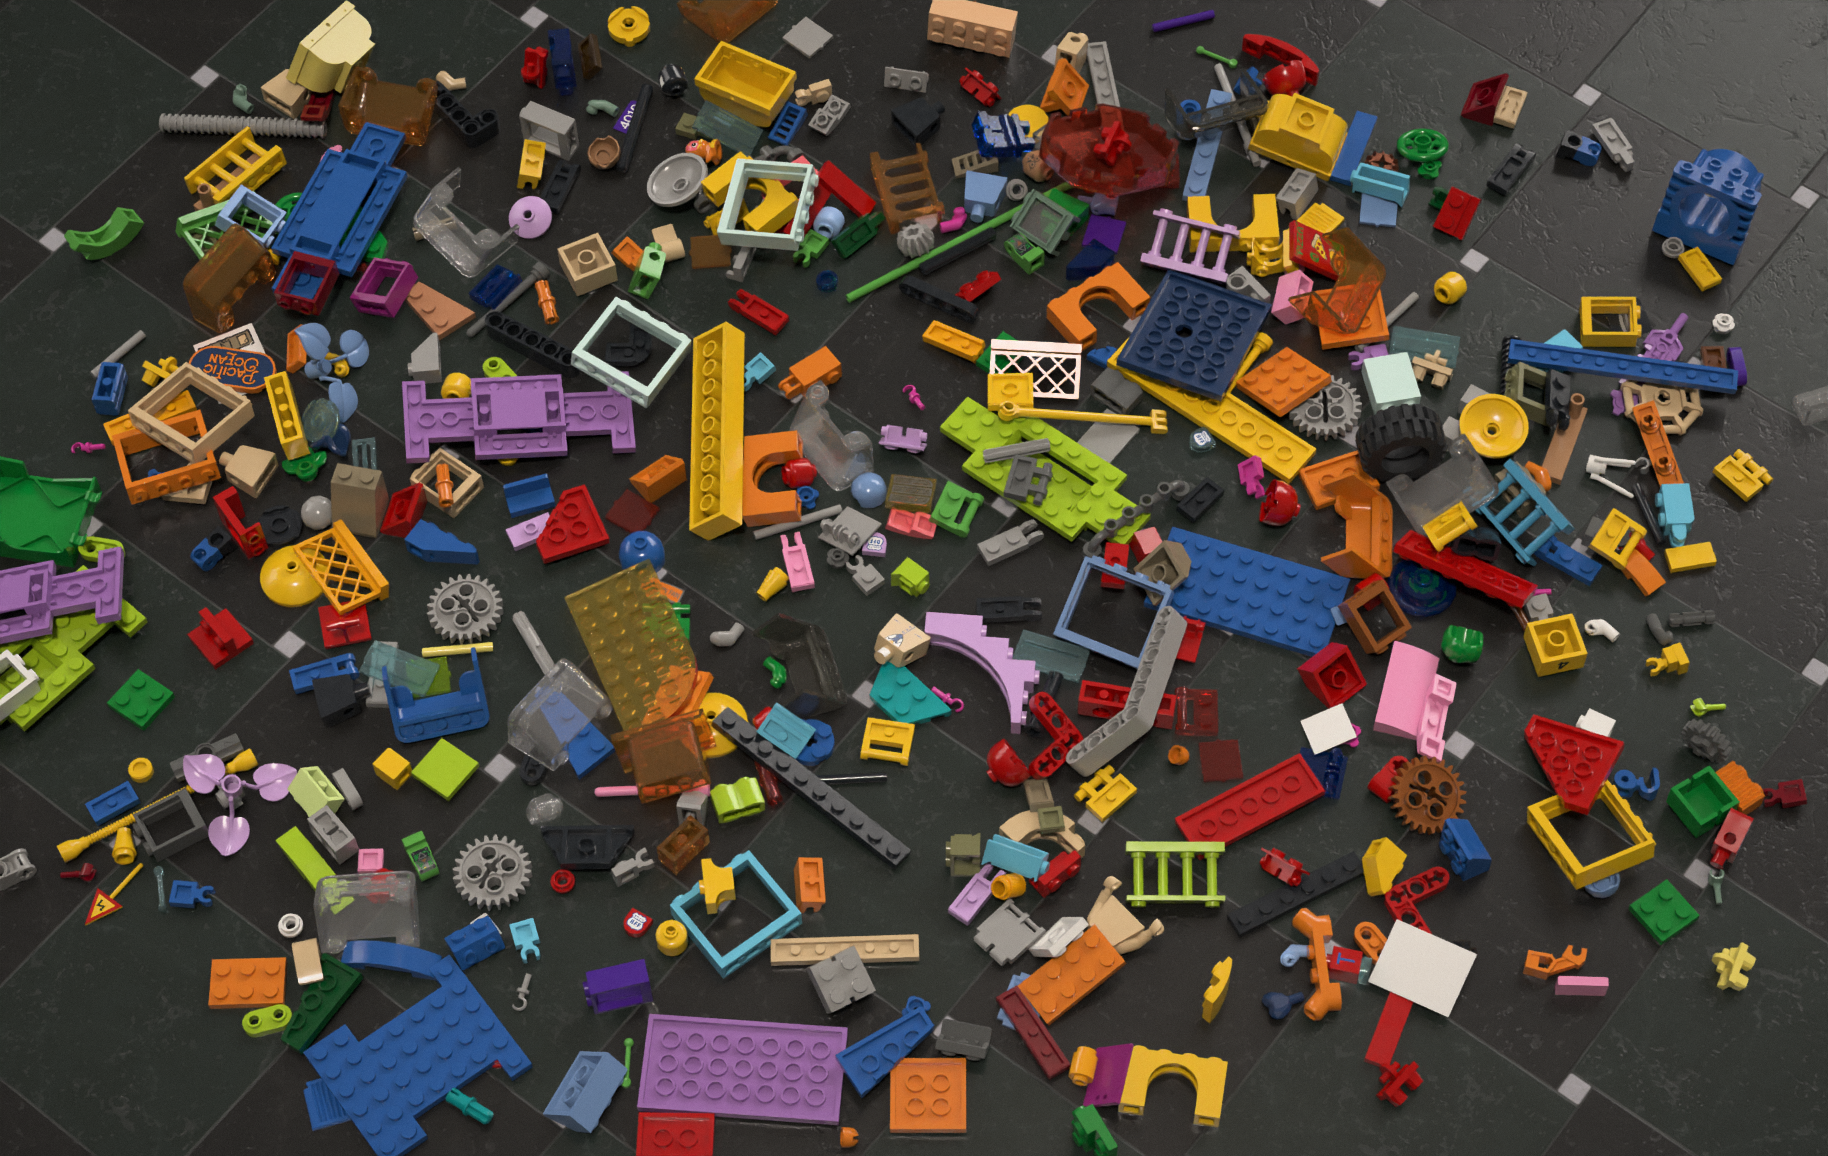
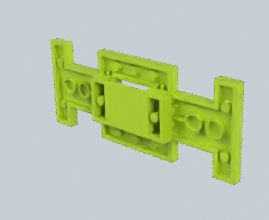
M83 565L76 572L88 570V568ZM122 598L121 620L98 624L95 619L96 608L55 616L53 618L52 634L0 644V654L8 649L13 656L19 655L30 644L32 645L33 649L22 660L25 663L24 667L27 670L32 669L40 680L37 683L41 689L40 692L0 721V725L8 720L11 723L14 722L23 731H26L95 670L94 664L82 655L88 647L113 625H116L131 638L148 623L146 617ZM13 667L0 677V699L25 681Z

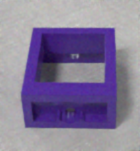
M644 959L586 972L587 981L583 982L588 1007L593 1006L595 1014L653 1001Z

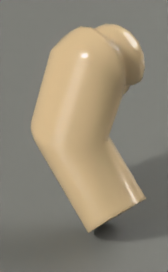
M440 71L436 75V80L440 81L449 91L466 88L465 78L453 79L446 71Z

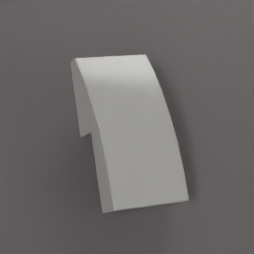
M831 95L823 109L819 108L808 126L827 136L845 117L851 108L850 103Z

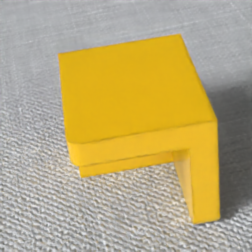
M387 748L373 763L376 775L396 790L411 776L412 768L410 762L391 748Z

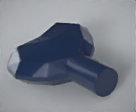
M1269 992L1263 995L1262 998L1263 1004L1269 1008V1015L1274 1019L1284 1018L1290 1012L1292 1005L1304 1001L1302 992L1289 996L1282 993Z

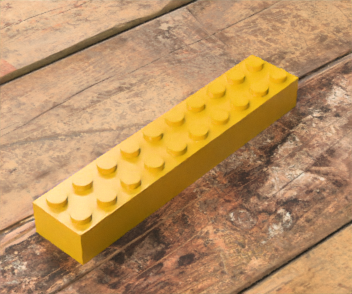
M724 322L693 338L689 530L708 541L742 525L745 333L728 322Z

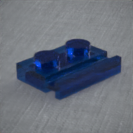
M497 264L468 294L471 300L486 307L490 306L492 310H495L522 282L519 274L515 275L513 271Z

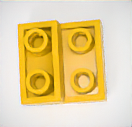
M1229 956L1223 963L1219 961L1211 972L1213 974L1210 981L1211 986L1203 996L1205 1000L1202 1005V1018L1209 1023L1219 1012L1227 995L1232 967V959Z

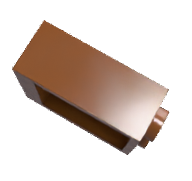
M1384 580L1373 581L1338 605L1366 654L1376 653L1378 655L1389 648L1388 644L1390 642L1403 639L1406 636L1405 632L1412 628ZM1376 595L1379 596L1397 628L1377 642L1357 611L1360 606Z

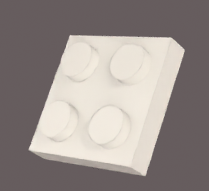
M1062 917L1029 948V951L1034 957H1059L1066 951L1067 948L1065 946L1071 941L1079 939L1084 934L1083 930L1089 924L1083 917Z

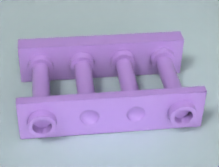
M1160 208V211L1154 210V218L1160 220L1152 249L1148 254L1142 253L1141 264L1166 271L1169 269L1190 277L1226 285L1229 275L1225 273L1224 266L1232 237L1240 239L1241 236L1237 227L1229 224H1224V227L1172 215L1173 211ZM1168 222L1181 224L1173 256H1170L1169 259L1162 258L1160 250ZM1189 227L1202 230L1195 259L1191 261V264L1183 263V259H1181ZM1211 232L1223 235L1217 262L1212 270L1204 268V264H1202Z

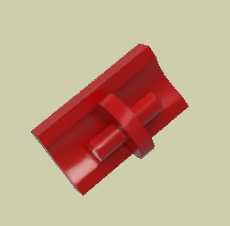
M528 47L525 50L524 67L521 69L523 82L533 83L541 89L545 86V78L548 71L546 60L549 53L547 49L537 47L534 50Z
M1114 121L1112 127L1103 128L1101 137L1104 144H1096L1093 152L1097 158L1105 159L1107 165L1114 166L1119 154H1122L1123 151H1130L1132 143L1128 140L1130 136L1122 130L1120 121Z
M1396 1061L1392 1065L1383 1063L1379 1067L1383 1074L1379 1081L1384 1084L1387 1080H1390L1376 1094L1381 1101L1387 1099L1395 1107L1400 1106L1408 1096L1399 1087L1404 1083L1413 1091L1423 1082V1079L1416 1071L1419 1066L1415 1061H1412L1410 1065L1405 1064L1398 1072L1397 1070L1401 1066Z

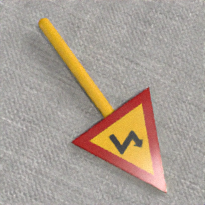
M142 863L137 865L110 896L97 888L85 925L123 908L113 899L143 867Z

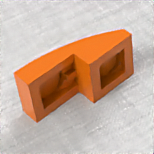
M627 236L611 254L629 269L635 271L643 250Z
M1634 548L1627 560V566L1621 571L1627 579L1632 578L1646 597L1665 584L1666 581L1654 566Z

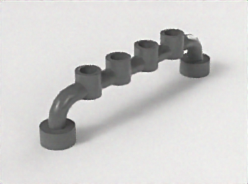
M766 145L760 149V156L753 158L751 155H745L746 157L750 156L753 160L775 161L778 156L787 154V160L790 163L802 155L806 158L805 153L800 148L779 146L772 149L769 145ZM703 189L694 197L693 206L699 213H706L711 209L713 203L704 195Z
M1174 480L1171 483L1161 482L1158 484L1155 494L1152 496L1144 494L1140 497L1139 505L1134 508L1131 506L1123 508L1122 516L1117 520L1107 519L1104 523V529L1084 545L1083 557L1092 558L1093 555L1101 557L1102 548L1100 543L1107 537L1113 538L1117 535L1120 528L1125 525L1134 524L1135 518L1140 514L1150 513L1153 505L1159 501H1167L1170 495L1175 500L1182 501L1189 494L1190 487L1188 483L1182 480Z

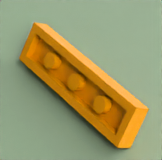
M186 390L174 397L155 413L153 417L162 421L196 411L197 408L189 391ZM129 414L103 424L112 445H114L112 435L135 429L132 426Z

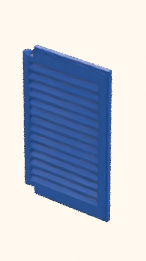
M321 1078L306 1082L308 1088L303 1091L313 1131L351 1121Z

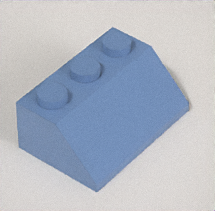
M580 1051L543 1112V1115L576 1132L591 1133L597 1127L604 1109L610 1105L614 1092L623 1083L624 1075L628 1069L608 1052Z

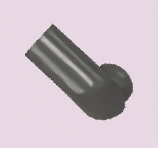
M1652 613L1646 617V622L1659 644L1666 646V644H1671L1674 641L1673 633L1671 631H1664L1656 614Z

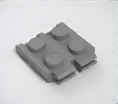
M1011 898L976 928V933L978 934L974 937V941L986 952L993 947L989 955L1001 966L1007 962L1010 964L1014 963L1046 932L1043 927L1039 928L1029 919L1030 915L1028 913H1023L1018 909ZM1011 908L1014 912H1016L1020 916V918L1014 915L1009 909ZM1026 922L1036 931L1035 933L1025 925Z

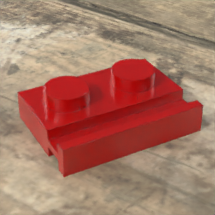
M1452 186L1433 227L1463 240L1482 199Z

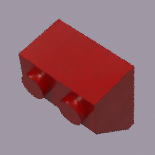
M1331 642L1297 668L1306 687L1328 709L1344 703L1367 685L1348 646Z

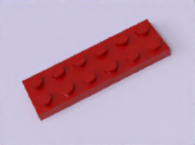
M1412 530L1407 532L1395 544L1393 552L1399 554L1405 560L1418 562L1425 569L1436 570L1448 579L1461 581L1466 587L1477 588L1489 597L1506 601L1512 607L1522 608L1535 594L1538 587L1534 583L1472 556L1458 555L1447 545L1443 546L1444 549L1438 552L1428 537Z
M1299 753L1176 817L1175 824L1187 842H1225L1226 847L1325 795V790ZM1196 855L1199 860L1204 858V855Z

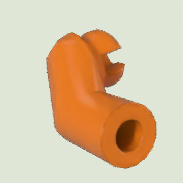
M1528 461L1525 468L1534 476L1535 481L1544 487L1545 492L1549 491L1552 482L1548 470Z

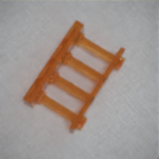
M916 143V155L893 160H881L878 152L870 153L871 171L891 234L899 232V224L904 220L934 214L937 224L942 222V214H945L943 202L938 201L927 163H929L927 151L922 150L920 143ZM916 163L919 164L921 172L893 178L885 176V172L888 169ZM924 180L926 189L895 195V193L891 194L890 192L892 186ZM929 197L932 205L904 212L896 211L895 208L898 203Z

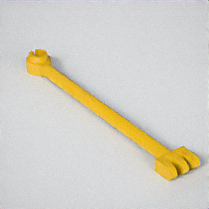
M1010 400L1002 402L998 409V416L1004 421H1010L1020 416L1151 426V433L1166 434L1168 432L1165 410L1152 409L1150 417L1022 408Z

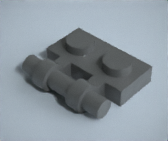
M1015 454L1004 489V497L1026 502L1028 494L1034 496L1033 504L1037 506L1042 505V501L1048 493L1046 489L1047 484L1053 476L1051 472L1053 465L1051 463H1044L1043 468L1036 467L1037 459ZM1033 477L1039 479L1038 485L1031 484Z

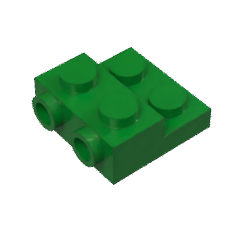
M1094 1105L1076 1108L1072 1112L1074 1120L1071 1122L1074 1128L1072 1137L1078 1147L1082 1146L1086 1153L1094 1149L1095 1156H1117L1118 1146Z

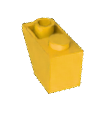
M1387 837L1373 840L1362 858L1367 892L1371 897L1386 894L1391 889L1392 881L1402 870L1403 862L1407 857Z

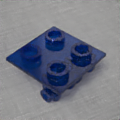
M1301 747L1300 754L1325 790V795L1323 796L1339 800L1348 757L1343 756L1340 748H1333L1329 753L1320 752L1315 755L1313 749Z

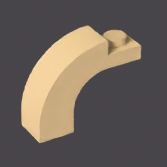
M1030 810L1013 816L999 827L1000 836L1027 845L1034 840L1048 839L1058 843L1069 854L1075 850L1081 858L1085 856V842L1078 834H1075V822L1063 815L1065 831L1041 834L1037 812H1030Z

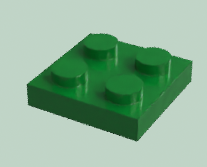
M138 669L112 696L107 705L110 709L145 731L175 698V695L172 691Z
M1667 879L1630 904L1628 908L1660 945H1663L1697 921L1700 916Z

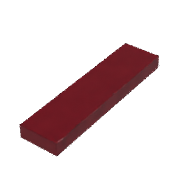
M1017 985L996 997L997 1003L1049 1080L1070 1069L1071 1064Z

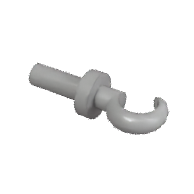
M526 973L522 987L517 989L519 993L518 999L523 1000L524 1004L521 1008H517L513 1004L512 1007L516 1011H522L527 1006V1001L524 997L529 995L530 992L527 990L532 976Z

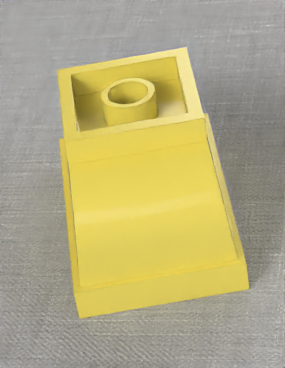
M346 0L299 43L286 79L293 84L297 82L314 92L323 93L335 89L342 93L364 72L375 44L369 40L371 36L370 24L362 15L354 10L355 6Z

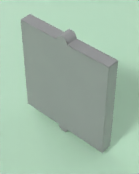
M807 17L802 19L796 26L793 25L792 29L782 37L783 41L809 59L819 50H823L824 46L833 39L832 34Z

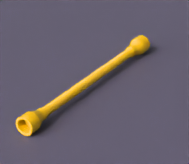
M250 748L239 753L233 761L226 764V776L236 772L248 771L258 766L257 760ZM188 785L186 787L181 788V790L186 788V790L190 794H192V792H195ZM133 814L127 815L122 820L108 825L105 829H100L99 832L96 831V833L94 832L85 838L83 836L79 839L67 840L57 845V848L63 860L67 863L77 858L93 842L95 843L99 839L107 837L110 833H115L119 828L127 827V825L133 824L136 821Z

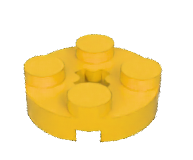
M631 6V9H624V7L616 9L608 18V32L610 36L627 47L634 46L637 42L642 41L650 32L648 14L643 9ZM633 23L632 27H625V24L630 25Z

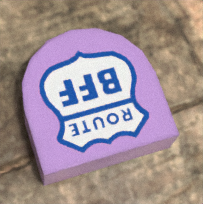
M874 532L863 544L862 555L885 557L887 549L885 536Z

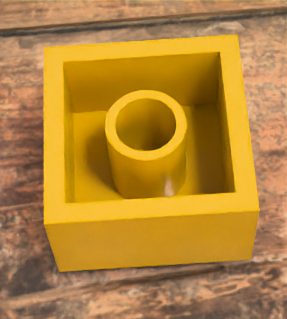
M1573 614L1527 623L1524 640L1538 677L1584 667L1588 653Z

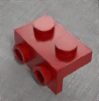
M1075 850L1070 854L1063 851L1050 861L1049 870L1038 878V881L1034 882L1033 877L1032 879L1029 878V883L1045 898L1051 892L1056 891L1067 879L1079 872L1081 856Z

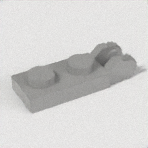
M1031 519L1024 522L1020 527H1014L977 544V549L986 564L990 566L1028 549L1029 546L1041 541L1044 538V534L1038 530L1025 538L1024 534L1037 527L1036 521Z

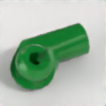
M771 656L767 657L763 666L772 672L773 678L770 680V684L779 689L783 683H786V669Z

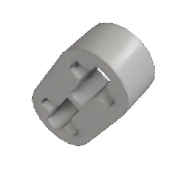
M341 768L332 773L336 785L350 808L355 810L364 805L345 770Z

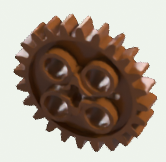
M1427 756L1420 757V761L1415 757L1411 759V763L1408 761L1403 763L1404 769L1399 768L1396 770L1399 776L1391 778L1396 783V785L1388 788L1394 792V795L1389 796L1388 799L1395 800L1396 803L1391 806V809L1399 810L1395 817L1403 816L1402 825L1411 823L1410 831L1418 827L1419 834L1425 833L1426 829L1429 835L1434 834L1435 830L1441 833L1446 819H1459L1456 814L1459 815L1464 812L1459 807L1466 804L1465 800L1460 799V796L1466 794V791L1459 788L1464 782H1457L1456 778L1460 774L1451 773L1452 765L1445 768L1444 759L1436 763L1435 756L1431 757L1429 761ZM1418 774L1424 776L1425 784L1419 782ZM1439 785L1445 787L1446 795L1440 793ZM1409 795L1415 798V806L1410 804ZM1430 806L1437 810L1436 817L1430 813Z

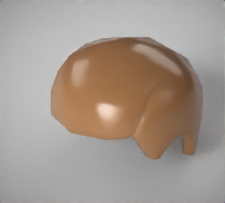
M609 135L606 138H596L589 146L587 152L590 164L601 170L610 169L616 165L621 154L618 141Z

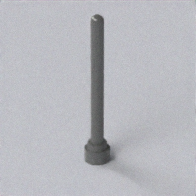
M537 262L531 268L530 275L467 330V336L474 337L486 326L485 317L487 314L493 311L502 312L536 281H544L550 275L546 266L541 262Z

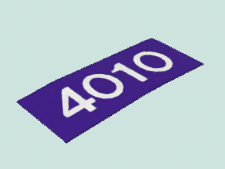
M630 101L613 129L627 133L637 101Z

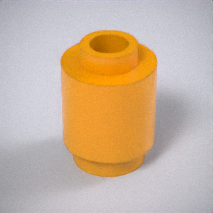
M1016 873L997 876L991 883L992 894L1001 900L1020 897L1026 890L1025 879L1022 875Z
M1081 1046L1073 1053L1068 1077L1074 1084L1086 1086L1088 1083L1093 1082L1098 1061L1097 1052L1094 1049Z

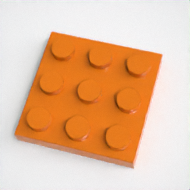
M1379 282L1312 291L1322 350L1389 340Z
M1286 347L1237 380L1236 385L1237 389L1279 417H1282L1330 384L1332 380L1330 374Z
M904 1058L890 1071V1133H966V1058Z

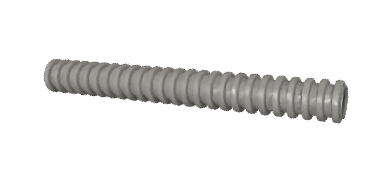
M162 113L159 118V128L162 133L166 131L168 133L173 131L175 133H179V131L186 133L187 131L189 134L192 132L195 134L199 132L201 134L206 132L212 134L214 132L215 135L219 133L222 135L226 133L232 135L234 133L236 135L248 126L255 136L259 134L265 136L267 134V136L271 137L274 134L275 137H278V135L281 137H285V135L288 137H292V135L298 137L300 135L301 138L305 136L308 138L312 136L314 138H318V136L325 138L327 134L326 121H302L298 118L294 120L292 118L287 120L281 118L279 120L278 117L274 119L271 117L267 119L265 117H261V119L254 117L252 119L251 116L248 118L245 116L241 118L238 116L234 118L228 116L226 118L225 115L221 117L218 115L214 117L212 115H208V117L201 115L199 117L197 114L194 117L192 114L188 116L185 114L181 116L179 114L174 116L168 114L166 116L165 113Z

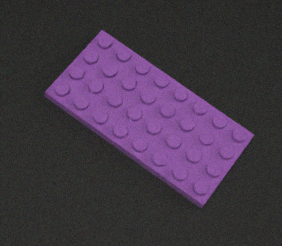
M649 1014L637 1109L638 1111L715 1113L716 1117L839 1125L844 1071L837 1062L835 1055L847 1047L848 1028Z

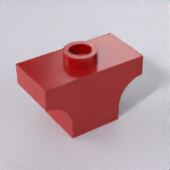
M1106 542L1105 564L1113 567L1114 563L1127 568L1129 544ZM1102 572L1101 587L1125 589L1126 581Z

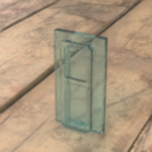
M707 100L700 112H698V116L691 127L712 139H719L723 145L737 152L741 151L744 155H751L763 132L757 126Z
M1394 326L1392 339L1390 340L1389 355L1407 352L1410 361H1413L1414 356L1424 359L1426 353L1434 355L1436 350H1440V358L1448 360L1444 367L1455 368L1457 355L1459 354L1460 337Z
M1023 629L1012 659L1036 661L1035 670H1040V672L1047 674L1051 670H1054V674L1055 671H1059L1063 674V679L1079 683L1082 672L1086 667L1085 664L1089 657L1090 649Z
M375 640L363 660L364 662L359 673L383 682L382 667L386 666L391 685L406 686L412 693L425 697L440 665Z

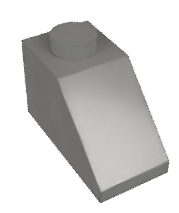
M432 333L411 353L412 363H408L409 376H413L414 381H425V384L442 382L440 342L438 334Z
M699 791L683 792L676 805L680 828L704 831L709 808L708 796Z

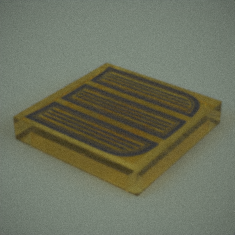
M891 474L885 508L931 513L937 479Z

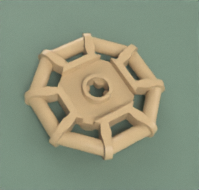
M1627 380L1621 384L1620 390L1623 392L1625 416L1637 423L1632 408L1654 400L1661 420H1672L1673 425H1663L1666 434H1678L1680 436L1685 434L1688 427L1698 416L1703 414L1704 409L1701 407L1698 389L1646 382L1641 387L1636 384L1638 381ZM1686 392L1690 394L1691 402H1687ZM1632 394L1638 395L1640 404L1634 406ZM1659 394H1662L1663 398H1667L1668 400H1666L1665 402H1661L1658 399ZM1683 410L1689 412L1683 420L1679 417Z

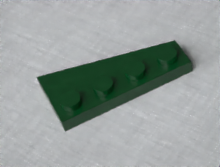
M325 952L320 959L323 981L311 983L307 992L304 991L300 999L301 1004L298 1010L293 1013L280 1039L284 1045L301 1055L363 979L360 972Z

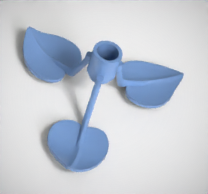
M318 323L302 325L296 328L294 332L300 338L308 356L313 359L306 363L305 373L310 379L319 378L320 381L333 382L329 385L328 391L330 402L339 421L344 423L357 408L358 397L356 391L351 384H342L340 379L327 377L332 369V363L347 358L351 367L364 365L369 356L367 341L362 334L355 330L345 331L340 337V347L345 354L331 360H326L324 358L329 352L327 347L331 342L327 329Z

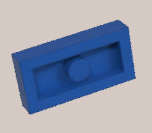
M126 781L87 802L85 805L96 825L99 826L141 802L129 781Z

